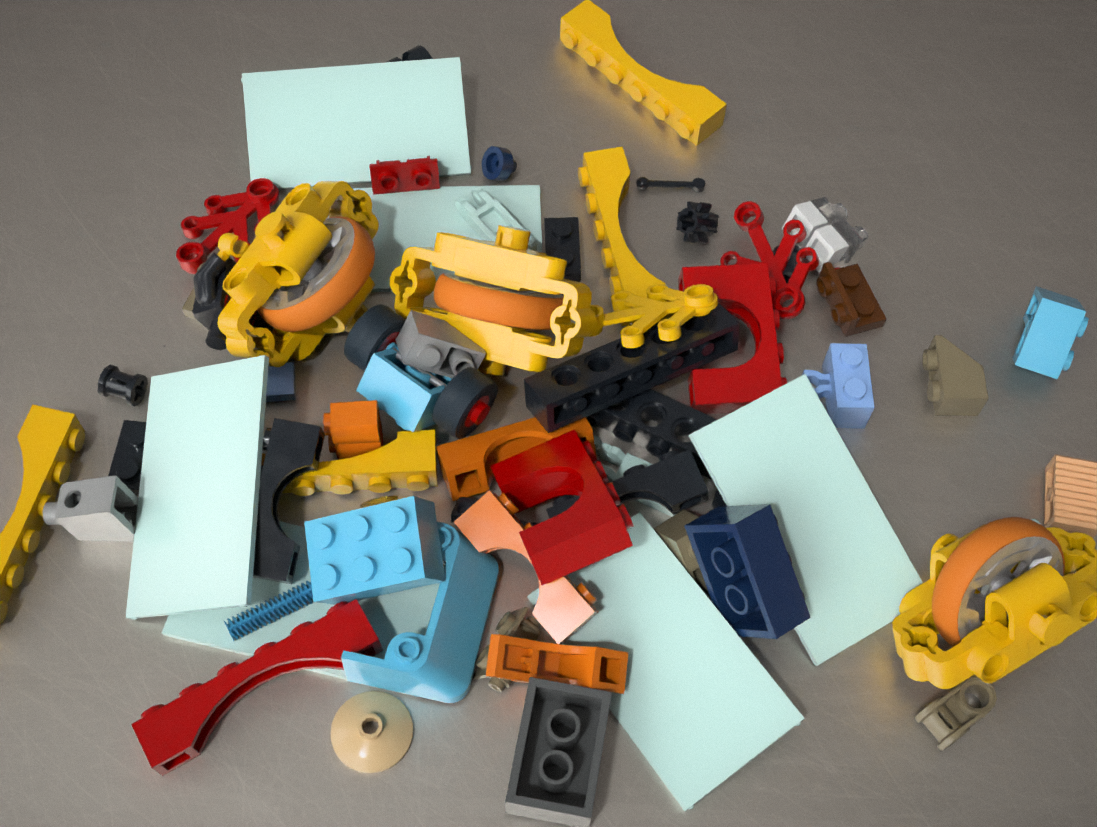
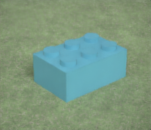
M411 496L304 522L313 602L336 605L343 601L349 603L355 599L358 601L445 582L435 504L432 501Z

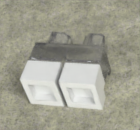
M826 197L795 205L785 222L786 224L788 221L795 219L803 223L807 235L802 242L796 245L801 249L810 247L816 251L820 260L816 268L819 273L823 263L831 262L834 265L842 260L845 263H849L855 252L863 247L869 237V234L862 226L852 227L846 221L848 218L847 209L841 203L831 204ZM800 228L793 229L790 235H796ZM806 256V258L810 262L813 256Z

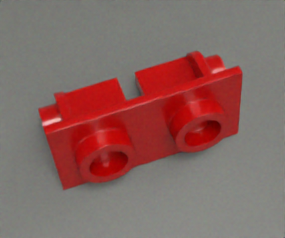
M427 156V158L407 159V162H400V160L380 162V160H376V164L369 165L373 195L440 189L437 158L430 159V156Z

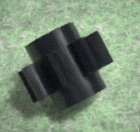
M689 201L687 202V208L678 212L676 230L685 233L683 241L706 244L708 243V237L718 232L719 215L710 212L712 204Z

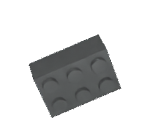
M529 678L505 800V813L574 827L590 826L612 692L539 678Z

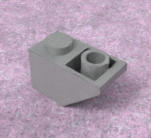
M410 310L396 338L403 364L449 378H454V376L467 367L478 370L486 355L483 348L445 320Z

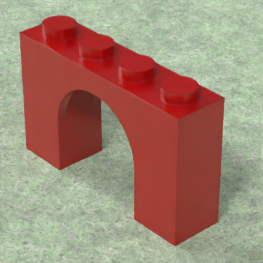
M768 263L682 267L678 278L679 291L684 292L686 288L698 284L711 286L713 293L718 297V303L731 315L736 316L748 326L755 342L754 356L742 365L730 368L692 370L687 381L690 407L704 414L732 413L787 384L786 377H781L780 364H783L784 350L782 343H777L776 330H779L780 316L778 309H773L772 297L775 296L776 283L774 276H769Z
M575 429L490 466L501 492H504L518 507L519 511L516 513L557 496H580L570 508L561 514L519 532L542 586L633 546L627 531L634 527L630 515L624 504L617 507L621 502L612 482H609L601 462L597 461L588 440L581 442Z

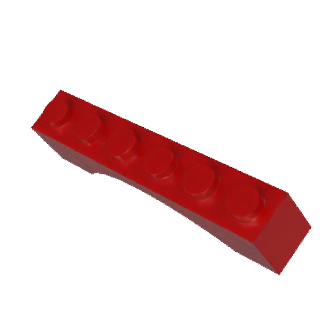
M357 599L349 603L347 601L337 603L321 619L313 623L307 621L296 626L290 632V636L277 643L268 642L255 650L254 656L240 664L239 662H233L222 667L217 672V676L206 683H195L186 687L179 693V698L166 705L158 704L145 710L141 714V719L131 725L151 768L164 776L201 755L210 734L222 717L242 697L261 684L281 675L305 669L330 668L344 670L341 660L343 650L372 657L384 651L379 638Z

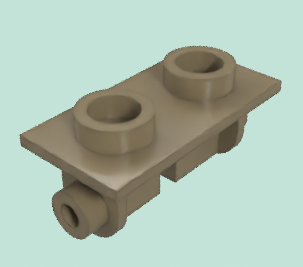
M524 607L512 613L508 611L499 621L495 631L500 635L536 641L541 634L539 630L541 624L532 616H528L525 619L524 617L529 609ZM489 645L481 651L475 662L478 669L473 676L474 680L488 677L486 676ZM488 677L490 678L488 685L498 692H502L504 687L509 688L512 683L511 680Z

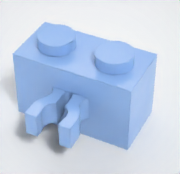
M830 343L822 364L823 374L815 370H803L802 375L806 374L810 383L817 387L814 390L819 399L825 397L827 413L836 428L865 429L875 408L867 344Z

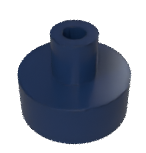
M491 146L483 155L482 172L489 180L504 181L517 168V163L513 160L512 153L507 148Z

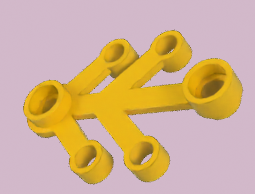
M655 284L647 288V298L633 295L629 291H618L611 295L612 308L615 312L604 314L601 306L590 305L596 316V327L587 337L599 335L603 331L604 326L637 320L631 326L624 327L620 331L623 347L637 348L644 344L643 333L667 314L675 313L669 319H664L657 325L660 340L674 341L681 337V326L693 316H705L715 309L718 305V297L713 293V288L705 284L690 286L684 292L668 288L663 284Z

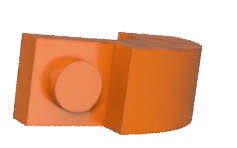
M491 634L486 676L527 684L529 683V678L533 677L624 694L628 652L601 647L558 645Z

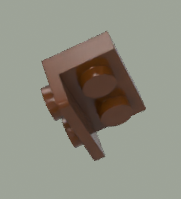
M831 262L823 263L819 277L816 280L817 289L820 296L826 298L831 308L832 320L835 325L840 326L844 336L848 337L883 327L886 317L858 263L839 269H834Z

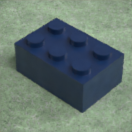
M770 504L721 506L684 525L712 603L738 636L778 639L811 618L805 603L804 593L800 589L792 566L791 557L781 536L778 520Z

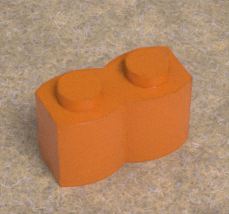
M377 400L330 403V413H324L323 415L325 436H328L329 452L336 453L338 460L362 455L384 446L382 422Z

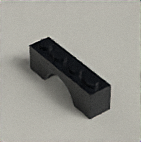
M274 418L272 428L267 427L265 430L262 449L267 452L264 465H261L253 569L254 578L292 585L300 545L291 540L281 528L278 519V503L282 492L292 480L305 473L318 470L325 433L321 426Z
M678 449L669 451L658 458L659 462L645 467L643 464L633 466L623 473L624 477L612 481L621 504L636 499L651 500L664 506L673 515L708 500V489L690 449L681 453ZM564 495L552 502L553 506L546 509L549 518L566 511L580 496Z

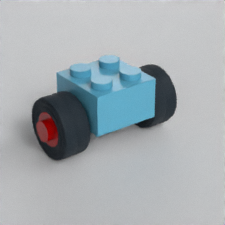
M383 304L375 305L367 310L352 327L344 345V355L346 358L364 371L356 391L367 398V401L377 400L379 410H383L393 417L397 425L405 430L416 432L437 424L458 439L465 438L484 421L492 408L498 393L497 384L472 367H467L454 376V378H449L403 364L396 338L406 319Z

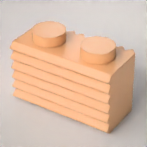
M1055 454L1045 467L1044 495L1045 528L1057 527L1068 533H1085L1092 538L1097 535L1096 461Z

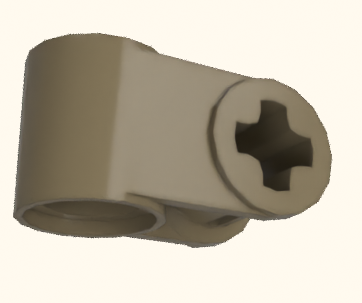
M978 677L967 679L947 695L939 697L924 708L914 719L917 723H923L939 742L937 748L942 752L964 736L972 726L993 709L997 701L996 691L990 683H985ZM965 693L975 695L980 701L981 708L971 707L965 699Z

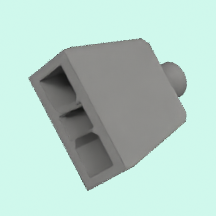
M117 476L66 482L60 487L58 501L45 503L43 519L47 525L63 526L78 540L134 542L138 497Z

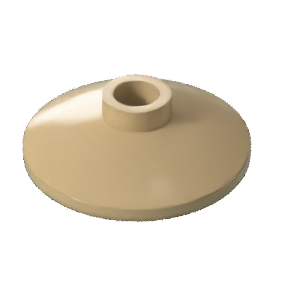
M380 691L363 692L351 697L339 708L331 726V742L336 755L347 767L361 773H379L392 768L406 755L413 739L412 718L406 706L393 695ZM367 722H376L378 724L376 732L367 734L363 731V727Z

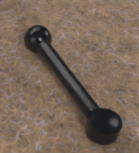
M639 177L636 181L637 187L641 190L648 187L692 188L693 191L698 193L704 190L706 184L701 178H695L693 182L648 180L646 177Z

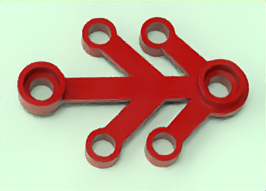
M259 178L248 184L246 192L208 197L204 202L208 216L186 217L181 222V228L188 239L199 238L203 235L205 229H216L201 243L188 242L177 249L176 257L180 267L190 274H196L198 267L205 263L207 256L218 247L219 238L226 233L234 232L238 236L237 241H245L249 247L247 219L257 211L259 223L265 216L271 213V206L276 204L280 197L277 186L269 179ZM240 206L236 211L227 212L229 207ZM233 257V258H234V261H235L236 263H237L238 260L240 259V258Z
M743 202L736 208L734 219L742 231L749 232L761 262L741 257L735 251H728L721 257L720 264L727 265L732 259H737L734 265L768 263L769 276H774L776 283L775 296L772 297L773 309H778L780 319H792L798 316L804 309L805 296L801 289L809 271H813L818 267L819 257L813 248L805 247L800 249L796 254L797 265L787 283L783 272L795 245L802 242L807 235L803 223L794 219L785 224L783 228L784 236L774 255L762 229L764 222L762 210L755 202ZM750 217H756L753 221L746 223ZM800 228L796 235H790L793 229ZM806 256H813L809 263H802ZM786 300H794L788 307H783Z

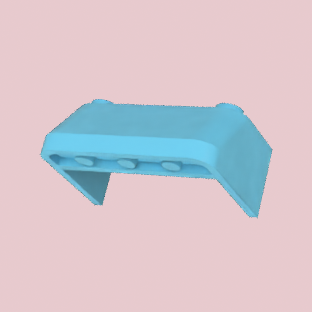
M437 522L442 561L445 564V582H441L439 585L426 635L405 632L395 636L387 647L384 659L343 650L341 660L347 681L444 703H456L462 700L470 690L476 667L475 662L479 655L498 582L499 567L496 559L490 553H480L465 535L451 525Z

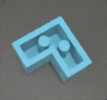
M1036 286L1023 317L1025 328L1012 357L1016 366L1055 379L1059 378L1061 370L1067 371L1074 357V351L1070 350L1075 337L1081 338L1089 320L1088 317H1085L1086 311L1078 299Z

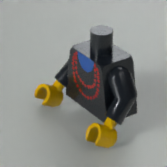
M232 233L223 234L219 238L218 246L220 251L217 254L213 252L193 278L195 300L192 312L194 318L209 330L205 342L210 348L215 350L227 348L226 336L218 328L217 322L220 313L231 299L222 287L226 276L236 264L230 258V255L240 258L248 248L247 242L237 241L238 236ZM257 310L248 321L254 327L268 329L271 326L261 317Z

